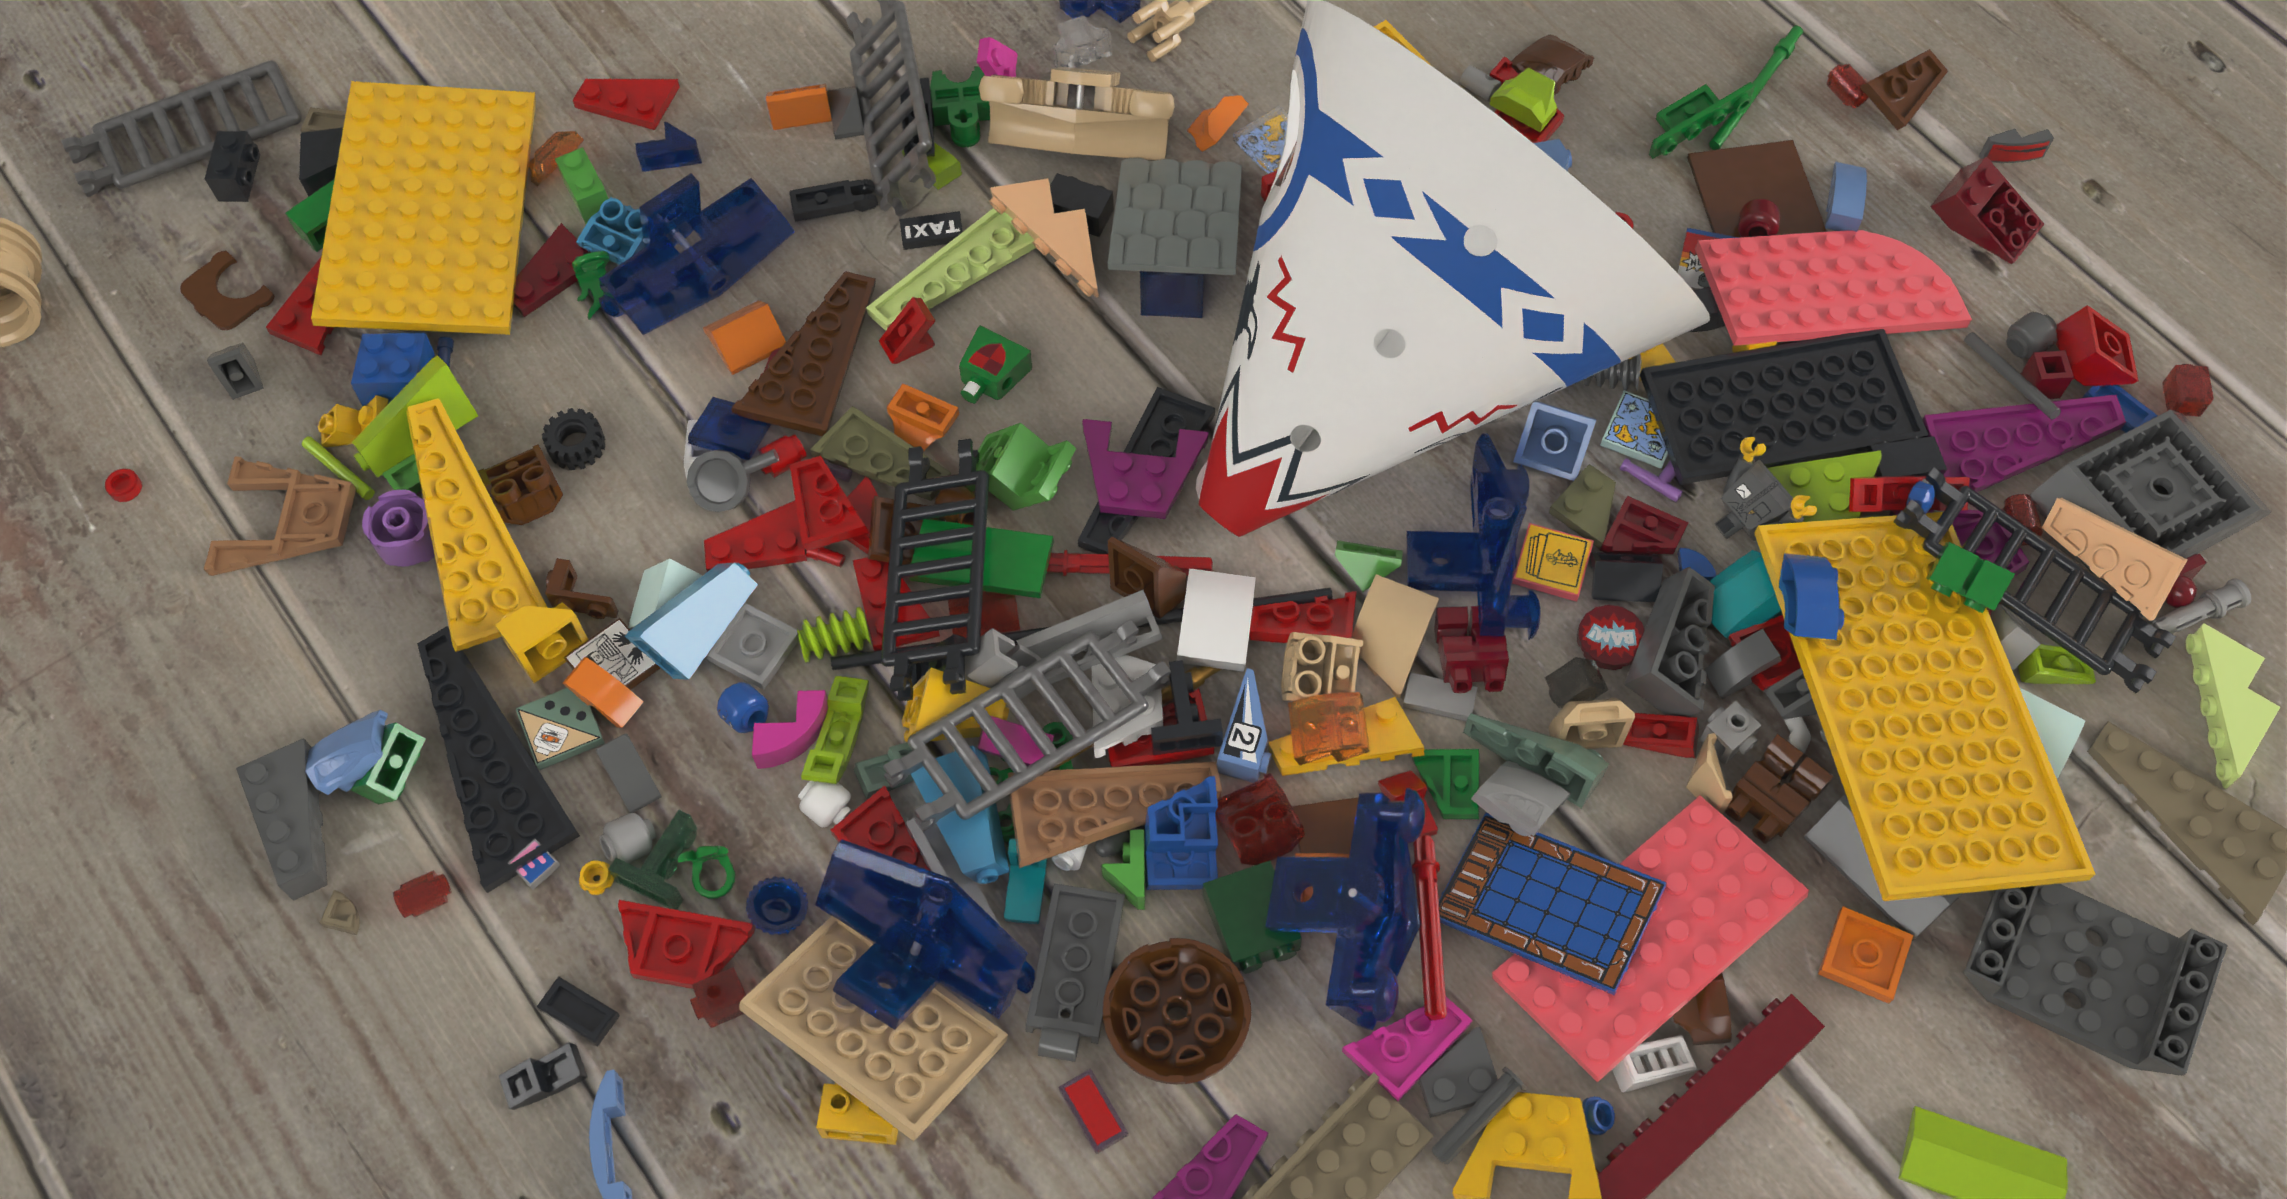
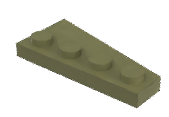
M854 406L810 449L813 457L821 456L826 462L892 487H896L899 483L909 482L910 465L908 450L913 448V446ZM929 458L930 468L926 479L951 475L950 471ZM941 490L913 495L932 501Z

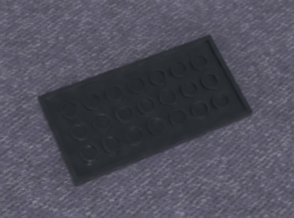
M1884 329L1834 335L1642 368L1640 378L1679 485L1728 477L1738 457L1742 454L1740 450L1741 441L1747 437H1755V441L1752 443L1753 451L1758 444L1766 446L1765 453L1761 456H1755L1754 459L1755 462L1760 459L1769 468L1868 452L1871 445L1881 441H1889L1891 443L1904 441L1914 436L1921 438L1929 436Z

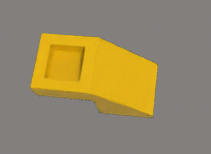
M376 395L360 410L336 404L327 414H323L320 418L318 430L321 432V446L328 448L353 444L354 439L388 405V399Z

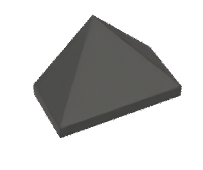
M856 86L827 90L835 139L864 135Z

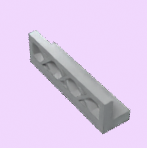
M1141 590L1016 641L1018 645L1020 644L1041 656L1042 659L1086 632H1094L1102 640L1114 633L1129 620H1132L1136 627L1149 623L1152 631L1140 636L1135 635L1137 643L1113 653L1112 656L1117 658L1162 640L1163 637L1152 614L1144 590ZM1089 647L1083 650L1087 652L1085 657L1076 661L1082 671L1092 668L1091 666L1101 664ZM1060 664L1054 667L1051 672L1044 674L1050 684L1069 677Z
M915 817L906 821L908 833L918 846L920 855L936 880L949 905L950 913L973 955L1006 939L1004 931L977 882L962 873L937 823L922 832L915 822Z

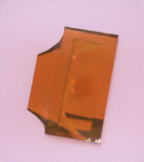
M576 131L555 132L535 151L534 158L529 161L531 181L538 187L558 168L555 158L577 150L584 139Z

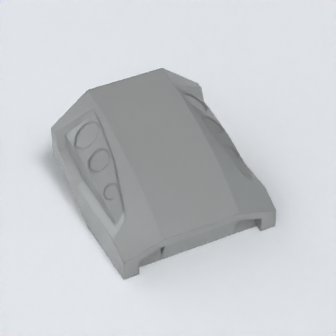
M1507 760L1478 789L1471 799L1498 822L1509 824L1517 834L1534 836L1550 815L1565 803L1571 792L1544 776L1522 767L1518 763Z

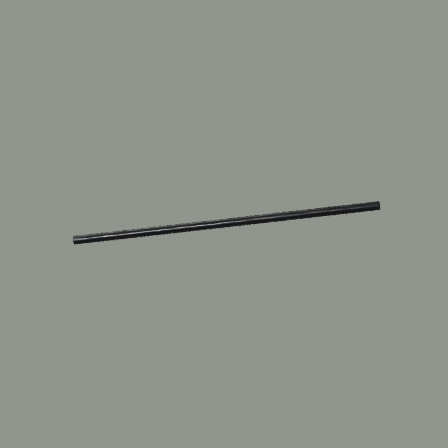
M1330 587L1258 597L1253 599V607L1294 601L1297 604L1315 602V597L1327 596L1328 600H1332V590ZM1184 608L1172 609L1161 619L1154 616L1157 625L1182 622ZM1145 623L1143 625L1138 626L1137 628L1147 627L1150 625L1149 623ZM1049 627L1001 634L1015 641V645H1018L1016 640ZM940 642L896 648L895 652L930 648ZM882 650L831 657L832 670L882 664Z

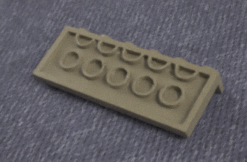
M1373 1072L1367 1079L1360 1076L1347 1091L1350 1097L1341 1106L1337 1102L1330 1106L1321 1117L1324 1123L1315 1132L1311 1128L1308 1129L1295 1144L1298 1150L1289 1159L1283 1155L1269 1170L1272 1176L1265 1184L1261 1186L1257 1182L1246 1192L1242 1199H1376L1429 1144L1434 1135L1378 1083L1380 1077Z

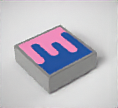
M534 839L512 858L508 864L510 865L541 846V844ZM546 852L516 872L534 890L561 865L549 852Z

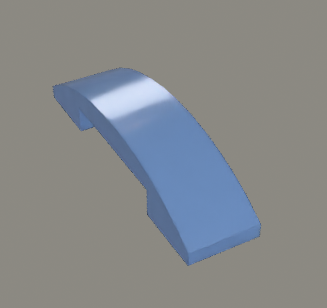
M615 1070L606 1071L596 1093L590 1119V1157L594 1177L602 1198L632 1199V1190L623 1181L615 1183L611 1118L625 1116L623 1080Z

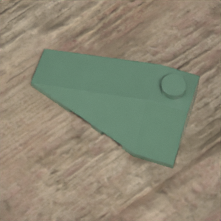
M1472 713L1466 721L1463 733L1506 761L1518 763L1520 766L1534 771L1571 792V795L1567 800L1581 809L1603 779L1609 763L1597 751L1586 749L1573 742Z

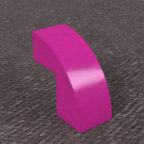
M825 690L798 691L796 722L754 723L752 757L757 769L770 768L787 763L804 753L817 740L828 710V697Z

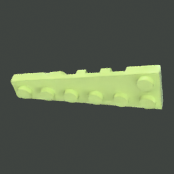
M993 208L867 306V315L884 330H887L912 297L922 298L927 308L931 309L1036 248L1033 244L1034 239L1027 232L1024 235L1019 233L1011 224L1013 219L1004 212L1001 215Z

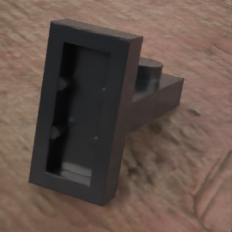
M1183 660L1169 662V669L1171 670L1169 680L1177 724L1151 728L1153 755L1222 746L1223 728L1221 719L1199 721L1196 703L1190 704L1188 693L1194 692L1191 672H1184Z

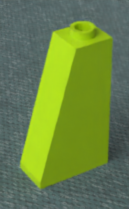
M438 355L432 358L352 442L358 451L353 456L364 472L370 469L378 478L383 475L382 473L414 454L406 414L408 406L439 398L455 430L478 417L477 412L449 367Z

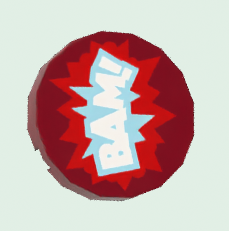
M1599 606L1586 613L1580 622L1577 631L1578 647L1580 646L1584 652L1583 656L1590 663L1599 668L1618 670L1622 669L1623 666L1632 665L1645 629L1643 623L1633 612L1620 606Z

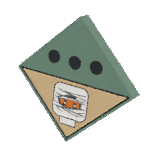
M568 688L516 708L533 759L539 770L605 744L591 706L586 705Z

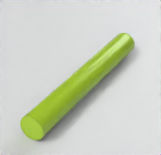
M310 436L303 439L302 447L341 480L351 482L356 488V493L364 500H370L374 496L375 491L316 440Z

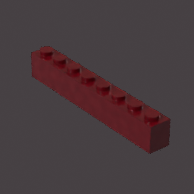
M1792 993L1783 1002L1775 998L1761 1012L1765 1017L1764 1020L1757 1026L1752 1021L1748 1023L1736 1035L1740 1042L1732 1050L1727 1045L1719 1050L1710 1060L1714 1066L1706 1074L1699 1069L1685 1083L1689 1088L1680 1098L1675 1093L1672 1094L1659 1107L1663 1114L1655 1122L1648 1117L1633 1131L1637 1138L1628 1147L1621 1142L1606 1157L1610 1164L1601 1172L1596 1168L1602 1199H1646L1799 1054L1825 1026Z

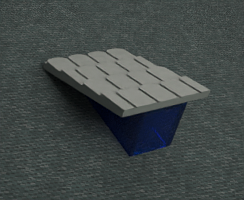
M1127 158L1122 160L1110 239L1108 270L1140 271L1141 316L1203 318L1205 274L1236 275L1242 165L1228 161L1209 164L1200 160L1177 162L1172 159L1148 161L1143 158Z

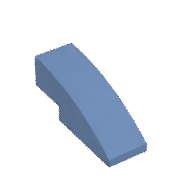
M1835 162L1826 212H1828L1825 224L1826 229L1858 231L1863 219L1865 206L1866 168Z

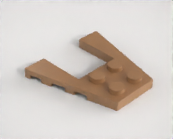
M235 456L227 483L233 491L287 490L274 540L211 541L204 570L210 576L343 546L356 493L355 486L348 481L314 474V476L301 474L299 470L291 468L283 470L272 467L269 463L260 461L256 463L248 462L242 457Z

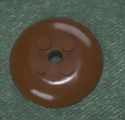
M1169 938V941L1152 945L1146 944L1138 948L1118 965L1105 990L1103 1021L1112 1048L1119 1058L1133 1071L1147 1079L1160 1083L1189 1084L1205 1080L1217 1074L1237 1056L1249 1032L1251 1002L1242 974L1222 952L1197 940ZM1179 1007L1186 1011L1187 1016L1180 1020H1171L1167 1012L1172 1008Z

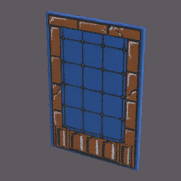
M1485 812L1451 879L1441 894L1442 896L1439 899L1440 923L1615 995L1625 972L1628 971V966L1654 911L1657 910L1659 900L1666 888V882L1538 832L1534 836L1519 835L1512 830L1509 824L1498 822L1489 813Z

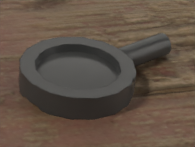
M772 449L743 462L739 456L730 451L713 450L705 452L693 461L688 470L687 486L696 504L706 510L722 512L734 509L744 501L749 493L750 474L778 462L779 456L776 450Z

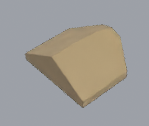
M1715 733L1707 735L1697 755L1686 788L1696 798L1701 795L1723 815L1733 796L1731 790H1726L1714 746L1717 737Z

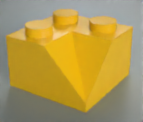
M563 602L552 608L524 605L516 611L509 612L501 621L495 624L511 653L533 683H536L566 663L564 657L589 640L575 613Z

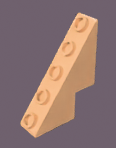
M1049 178L990 187L992 198L989 200L991 206L1001 215L1004 212L1013 219L1011 224L1022 235L1027 232L1034 239V246L1043 255L1046 256L1049 253L1056 259L1055 265L1064 275H1073L1079 281L1077 286L1085 295L1090 297L1093 294L1095 297H1099L1085 209L1055 213Z

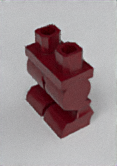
M1502 605L1471 606L1469 621L1468 606L1436 608L1434 632L1435 640L1438 644V653H1440L1444 683H1450L1454 693H1467L1472 688V682H1484L1485 690L1489 692H1501L1503 690L1509 655L1506 635H1501L1503 622Z

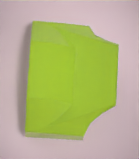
M1527 68L1515 78L1506 80L1491 96L1489 105L1541 132L1556 114L1557 105L1554 100L1555 81L1531 68Z

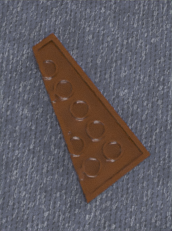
M845 271L824 296V301L816 311H812L808 315L806 323L801 329L793 333L768 363V368L760 378L752 382L745 396L741 400H737L732 406V415L823 437L829 430L867 313L866 307L869 306L876 279Z

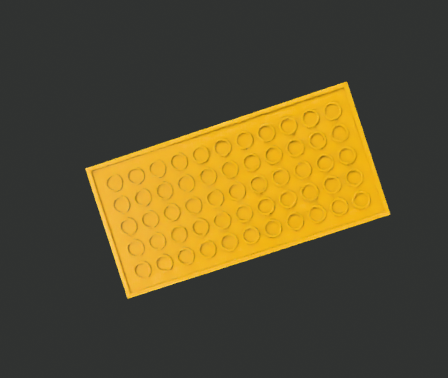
M1943 512L1926 513L1925 515L1937 522ZM1897 515L1758 525L1754 535L1784 620L1785 602L1782 591L1779 588L1784 553L1825 557L1832 567L1838 570L1839 609L1844 611V624L1841 630H1838L1837 640L1794 636L1790 632L1789 634L1883 901L2090 880L2095 875V871L1988 610L1985 608L1983 613H1980L1964 605L1963 602L1966 598L1955 592L1948 597L1931 589L1933 582L1926 579L1936 558L1923 549L1922 544L1925 538L1912 529H1903L1896 525L1893 521ZM1953 525L1950 526L1939 544L1942 546L1946 542H1951L1961 547Z

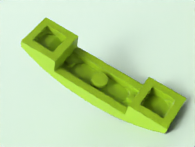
M835 676L827 698L828 710L814 750L810 749L801 774L802 780L837 784L848 766L858 737L867 699L869 680Z

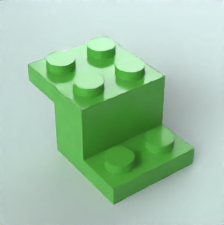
M1018 423L986 435L978 449L979 462L976 464V471L985 470L989 474L988 491L1014 511L1051 500L1058 490L1057 483L1061 476L1071 467V458L1077 448L1067 440L1048 446L1026 426ZM975 485L967 486L971 491H975Z

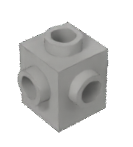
M1735 701L1727 709L1721 706L1713 712L1707 720L1709 724L1706 726L1700 741L1704 743L1708 734L1715 733L1717 740L1714 746L1717 757L1726 764L1737 753L1741 752L1745 755L1757 744L1758 739L1755 736L1762 725L1757 721L1752 711L1743 708Z

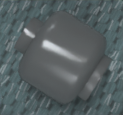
M2030 312L2009 327L2006 340L2007 346L2015 356L2030 359L2033 352H2046L2054 346L2057 341V325L2048 315Z

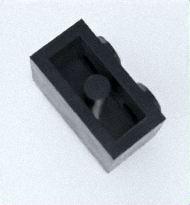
M217 131L204 179L218 202H248L260 153L258 146L254 144L247 131Z

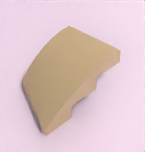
M1376 574L1357 619L1352 639L1363 640L1359 659L1365 661L1368 669L1375 676L1379 675L1391 688L1392 693L1400 698L1425 639L1426 631L1437 608L1439 598Z

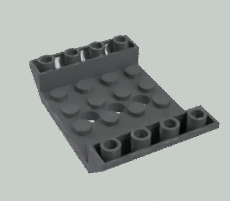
M2062 884L1994 890L1963 973L1988 1002L2126 1067L2184 1076L2187 1073L2228 945L2192 928L2178 938ZM2091 930L2098 933L2102 938L2103 945L2100 947L2092 945L2086 938V931ZM2076 961L2084 962L2091 968L2092 976L2090 978L2083 977L2076 971ZM2070 992L2075 994L2080 1000L2081 1008L2073 1009L2069 1007L2064 1000V993Z

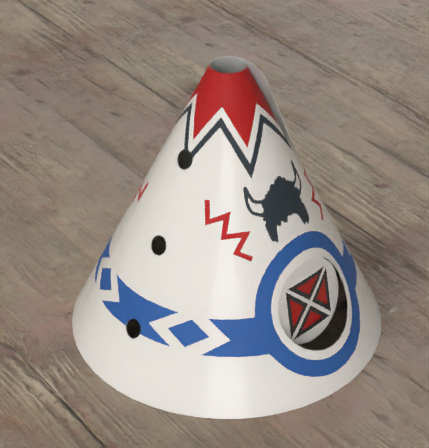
M1307 0L1292 69L1284 148L1275 180L1261 212L1209 457L1196 479L1198 504L1216 522L1234 535L1241 537L1704 325L1710 320L1709 313L1684 279L1637 232L1575 177L1514 127L1433 66L1370 24L1329 2Z

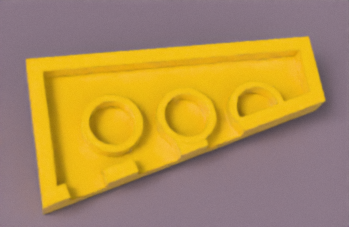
M1396 697L1268 742L1269 752L1272 753V758L1282 776L1327 770L1328 765L1340 763L1345 764L1346 767L1360 765V760L1380 758V762L1395 760V755L1411 753L1412 757L1424 756V746Z

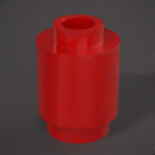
M795 434L789 437L784 435L758 449L760 455L772 449L776 450L779 461L761 469L764 475L770 473L773 478L790 470L791 464L801 462L802 459L807 457L802 443Z

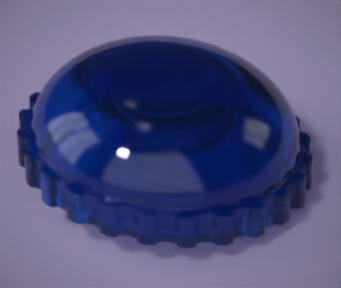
M776 876L771 879L766 878L764 881H759L758 885H754L753 890L749 892L746 901L747 917L751 919V924H754L756 929L762 930L763 933L767 932L770 935L788 934L789 931L796 930V927L802 924V920H805L808 911L807 894L803 892V887H799L798 883L793 882L790 878H777Z

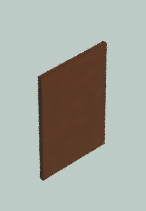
M1793 140L1688 153L1687 159L1713 233L1741 238L1738 232L1739 214L1742 207L1754 199H1767L1777 205L1780 211L1779 232L1777 235L1827 232Z

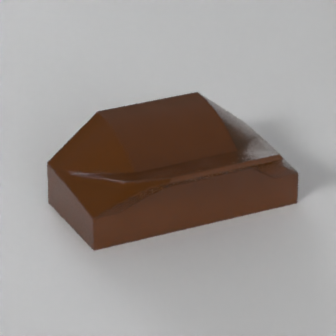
M1722 973L1673 1015L1674 1023L1683 1027L1690 1034L1693 1045L1730 1043L1732 1040L1730 1010Z

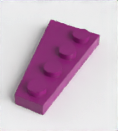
M1235 1114L1202 1147V1150L1176 1173L1172 1181L1152 1199H1233L1266 1142L1269 1133Z

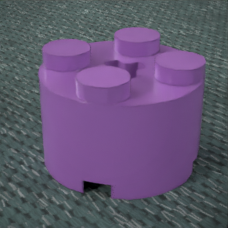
M400 489L382 494L378 497L379 501L372 508L370 505L368 506L362 519L363 531L386 564L403 567L433 559L435 555L424 499L410 490Z

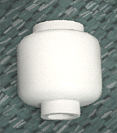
M809 781L798 795L801 799L800 810L822 828L829 826L832 822L838 824L852 810L847 806L851 799V794L839 783Z

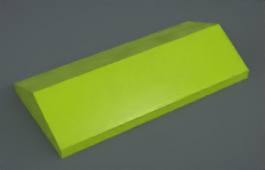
M1917 1106L1913 1108L1898 1179L1954 1199H2065L2068 1191L2067 1158Z

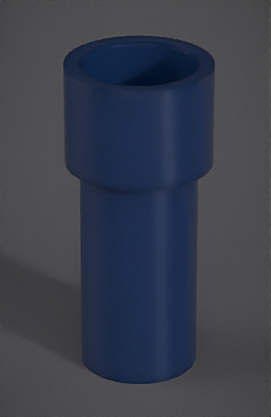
M440 337L437 341L438 356L450 369L454 340L449 337Z

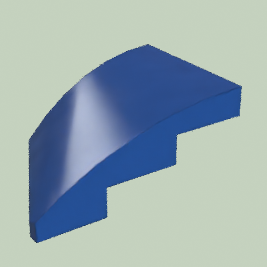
M1209 776L1203 782L1187 790L1183 789L1175 793L1173 797L1161 800L1147 808L1145 824L1146 890L1203 889V883L1218 878L1216 860L1218 836L1215 814L1218 808L1215 776Z

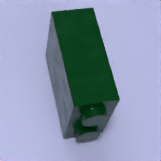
M1271 860L1203 883L1202 896L1225 956L1234 963L1239 971L1242 970V973L1254 972L1261 968L1264 962L1276 959L1278 962L1285 961L1294 957L1297 954L1296 951L1300 950L1302 937Z

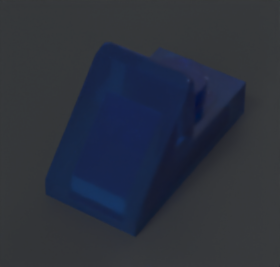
M664 122L665 139L635 143L636 154L642 172L702 164L696 139L668 122Z

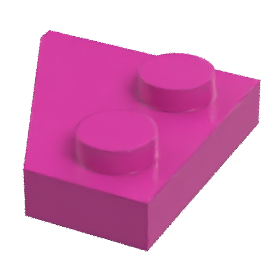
M991 37L979 39L976 62L985 76L1003 75L1016 77L1018 57L1016 51Z

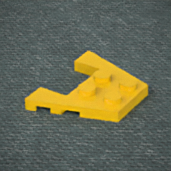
M1518 1092L1487 1124L1452 1193L1455 1199H1490L1495 1166L1571 1174L1568 1199H1602L1581 1099Z

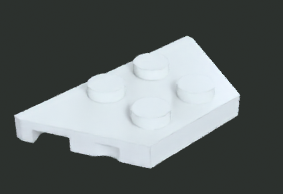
M1126 654L1115 658L1131 681L1146 674L1156 665ZM1102 664L1091 666L1092 684L1114 713L1132 704ZM1161 688L1154 689L1144 695L1149 704L1148 709L1144 713L1094 743L1095 758L1106 755L1105 749L1121 742L1126 746L1137 741L1142 735H1150L1151 728L1163 726ZM1093 708L1094 727L1103 720Z

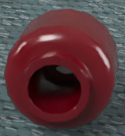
M1754 199L1747 202L1739 214L1738 232L1740 236L1777 235L1780 223V211L1777 205L1767 199Z

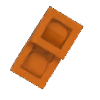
M584 657L563 682L586 705L596 708L617 728H623L644 702L614 676L587 657Z

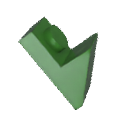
M1130 830V842H1123V863L1102 864V877L1120 894H1125V898L1136 909L1145 910L1144 830Z

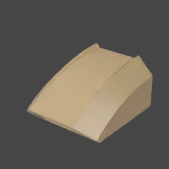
M1617 698L1579 702L1569 701L1551 721L1549 733L1552 737L1579 744L1586 749L1622 747L1634 721L1635 713Z

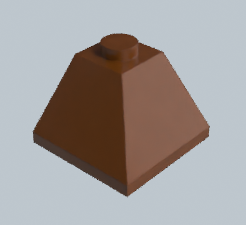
M1111 537L1108 539L1110 589L1123 597L1144 590L1152 614L1159 619L1185 599L1186 573L1179 567L1173 566L1165 560L1117 538Z

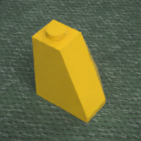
M931 667L913 686V700H908L906 703L902 725L909 728V731H905L904 741L908 742L909 737L991 688L965 679V693L952 695L950 684L945 685L943 683V671ZM1003 699L985 708L990 716L1007 721L1009 708L1005 707L1006 703ZM973 716L955 726L963 738H974L981 735L982 728ZM942 733L941 735L937 736L931 741H940L947 739Z

